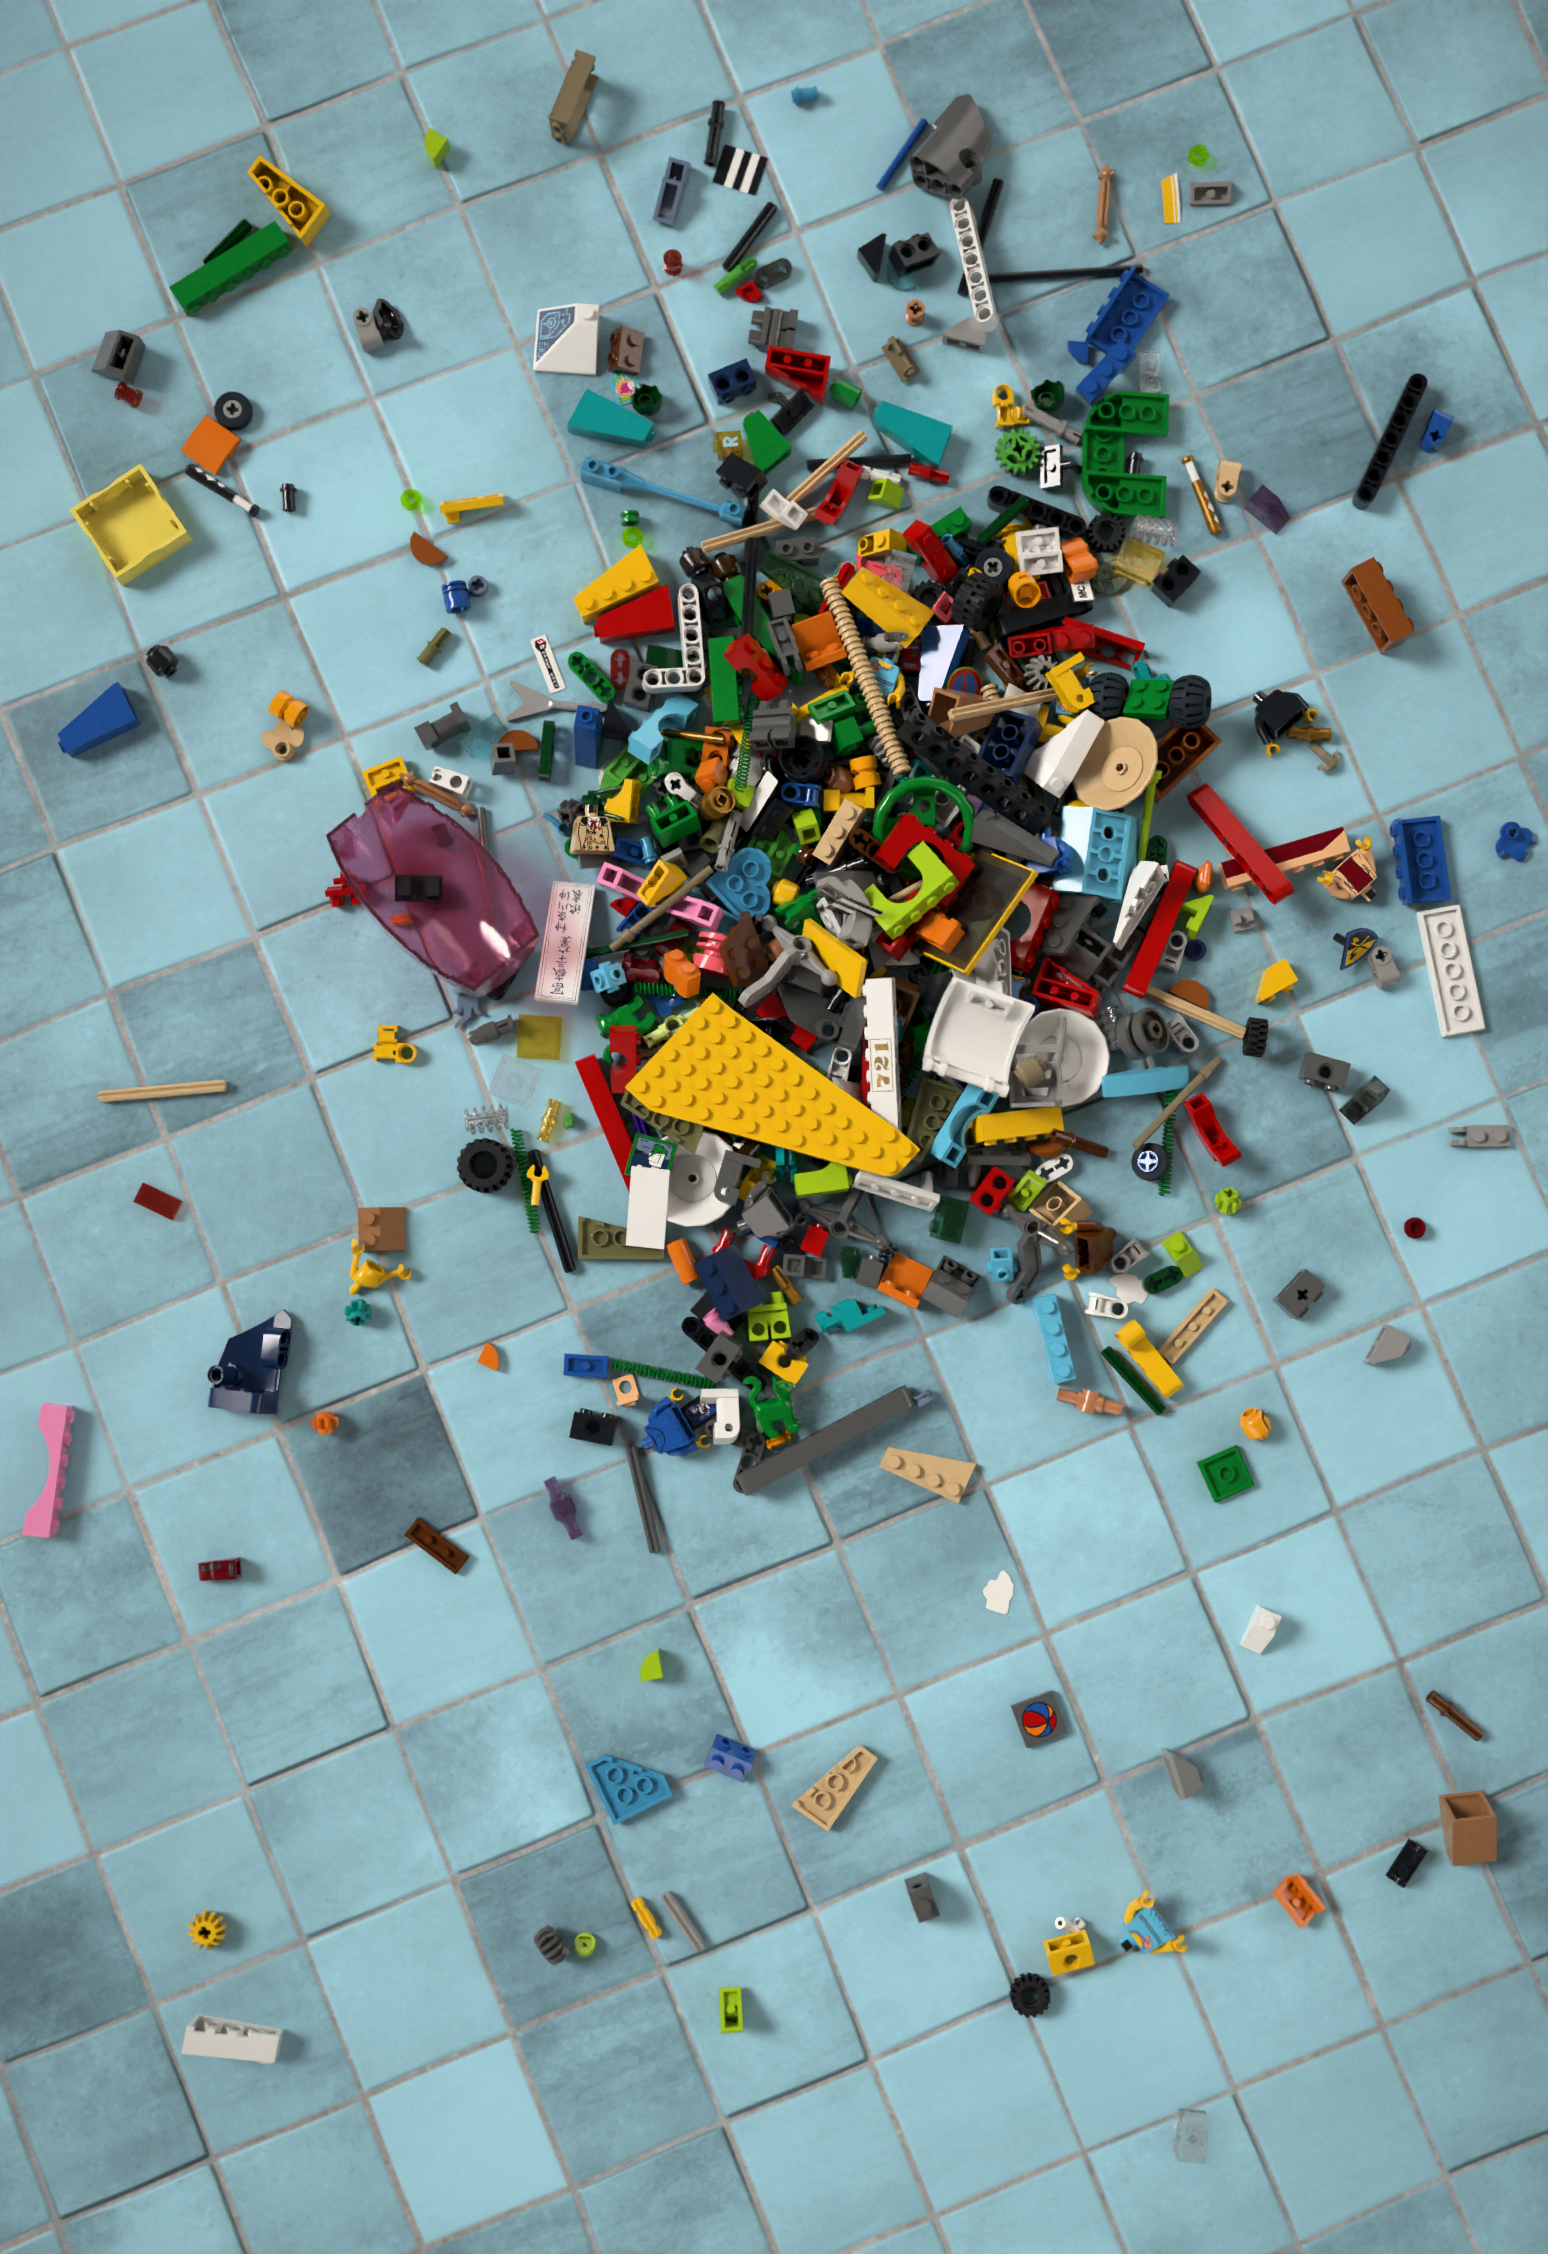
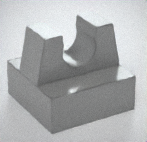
M1251 907L1228 912L1233 933L1255 928Z

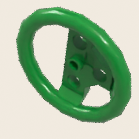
M925 775L907 779L888 791L877 807L872 829L873 836L881 843L884 842L900 819V817L888 818V814L895 803L909 792H913V806L906 813L917 816L920 819L919 823L922 825L927 824L935 830V791H940L953 799L962 812L965 829L962 843L957 851L969 855L975 845V842L971 841L973 821L976 817L974 807L965 793L946 779ZM922 800H927L930 803V808L926 812L918 809V804ZM919 844L912 845L911 847L914 849ZM903 861V868L898 872L900 875L909 879H923L922 874L915 866H910Z

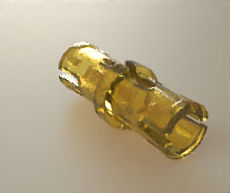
M549 1098L544 1117H541L542 1123L536 1138L537 1140L550 1143L552 1132L558 1123L556 1120L562 1102Z

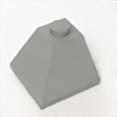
M1166 1748L1161 1749L1173 1791L1181 1801L1203 1789L1201 1782L1204 1781L1200 1768H1196L1192 1762Z

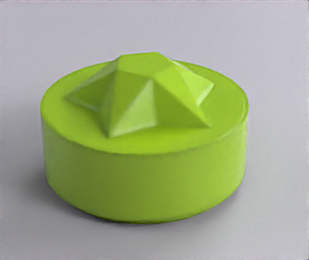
M580 1933L574 1940L575 1953L581 1957H588L594 1953L596 1947L595 1938L590 1933Z

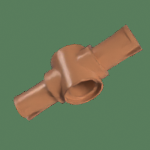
M1059 1388L1056 1398L1058 1401L1075 1405L1079 1411L1096 1415L1097 1413L1106 1412L1120 1416L1123 1403L1104 1399L1101 1393L1085 1389L1075 1392Z

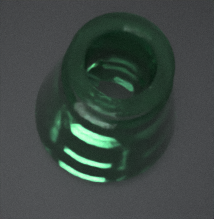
M842 1247V1251H840L842 1277L855 1278L861 1256L859 1247Z

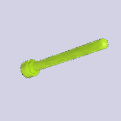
M1155 768L1152 780L1147 786L1136 866H1138L1140 861L1146 860L1156 783L1159 782L1162 776L1161 769Z

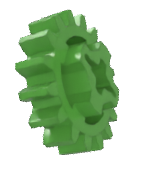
M1022 428L1019 429L1018 433L1011 429L1010 435L1005 432L1003 439H998L997 444L999 446L995 448V452L998 454L995 460H1001L999 467L1005 466V473L1012 470L1013 476H1016L1017 471L1025 475L1026 469L1031 472L1033 465L1037 466L1039 461L1037 458H1040L1041 452L1037 450L1040 449L1041 445L1039 443L1035 444L1036 436L1029 437L1030 431L1023 434ZM1010 442V447L1004 450L1005 446ZM1032 454L1031 458L1027 462H1025V457H1029V455Z

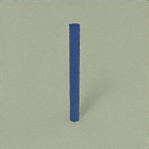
M921 118L876 185L880 191L885 189L928 125L926 119Z

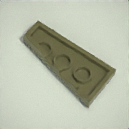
M924 1076L920 1078L905 1135L920 1148L918 1154L911 1161L917 1163L923 1161L937 1133L952 1110L954 1103L961 1094V1090Z
M625 1090L620 1103L621 1106L695 1154L704 1126L651 1112L628 1090Z
M578 1216V1259L665 1260V1244L664 1249L626 1245L627 1228Z

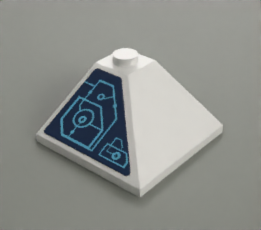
M577 303L538 309L534 372L596 376L601 317L599 305Z

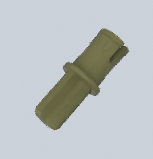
M442 627L431 642H427L428 645L416 659L428 667L434 657L441 653V648L451 637L450 631Z

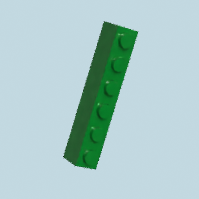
M273 221L169 288L185 314L189 316L199 312L206 304L215 302L225 292L234 290L241 282L250 280L260 270L269 268L279 258H285L293 249L277 222Z

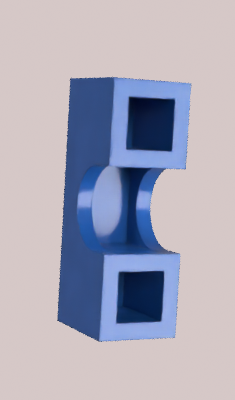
M1120 339L1078 384L1076 392L1092 406L1106 391L1107 386L1117 375H1121L1136 359V353Z

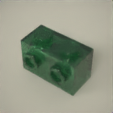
M940 1195V1201L934 1207V1219L929 1224V1237L960 1244L970 1202Z

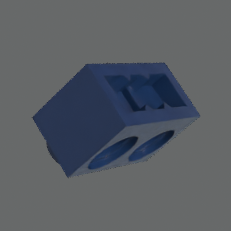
M747 358L708 374V383L718 405L721 403L728 404L740 395L747 396L756 389V379ZM739 377H746L748 380L740 382L737 379ZM720 385H727L728 389L720 390L718 387Z

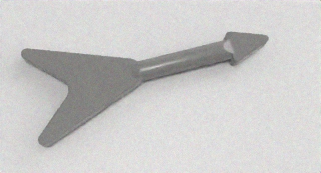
M510 681V685L523 699V704L508 715L506 720L511 722L552 709L577 711L578 705L598 708L600 713L606 712L607 707L595 701H592L591 704L554 701L515 681Z

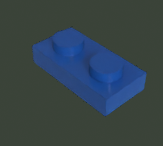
M618 835L614 838L615 851L610 854L611 858L648 870L652 869L653 864L646 865L645 861L642 860L644 855L641 843Z
M565 1353L563 1375L607 1378L609 1356Z

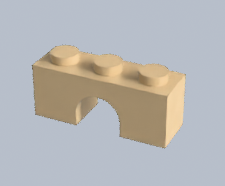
M844 799L812 855L830 866L838 865L846 851L845 844L849 833L855 828H860L868 812L849 800Z

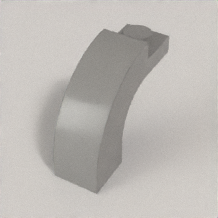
M828 876L819 879L816 888L832 897L835 901L848 896L869 905L863 891L851 879L841 882L837 877ZM856 910L851 915L843 914V925L837 939L853 949L866 946L871 934L872 919Z

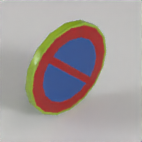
M960 667L950 674L945 689L981 695L980 689L983 686L981 676L971 667Z

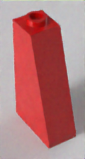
M668 585L662 586L596 617L597 625H593L595 638L599 637L601 644L676 632Z

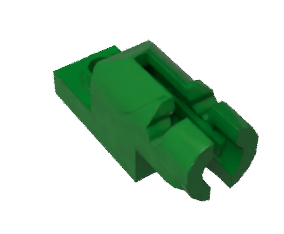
M846 689L808 704V711L817 725L830 720L834 724L852 716L857 719L860 715L869 714L870 709L867 708L868 703L864 701L863 692L849 695Z

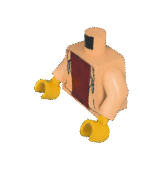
M1363 835V843L1357 839L1355 844L1360 847V850L1356 849L1332 872L1323 870L1325 878H1317V881L1324 884V887L1331 896L1352 900L1360 894L1369 902L1378 894L1369 885L1377 878L1375 874V861L1371 850V838Z

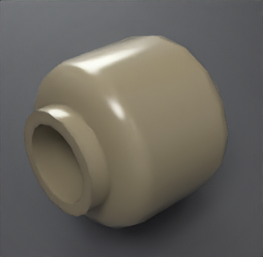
M1029 1056L1015 1065L1013 1073L1021 1087L1032 1088L1045 1080L1044 1072L1047 1071V1067L1042 1059L1037 1060L1034 1056Z

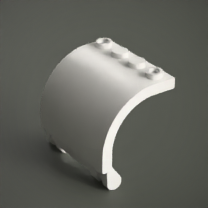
M953 977L935 1013L925 1046L922 1070L928 1072L930 1070L935 1071L937 1075L942 1077L946 1075L984 1088L986 1092H996L998 1096L1005 1098L1009 1091L1008 1077L1013 1055L1020 1036L1034 1013L1035 1005Z

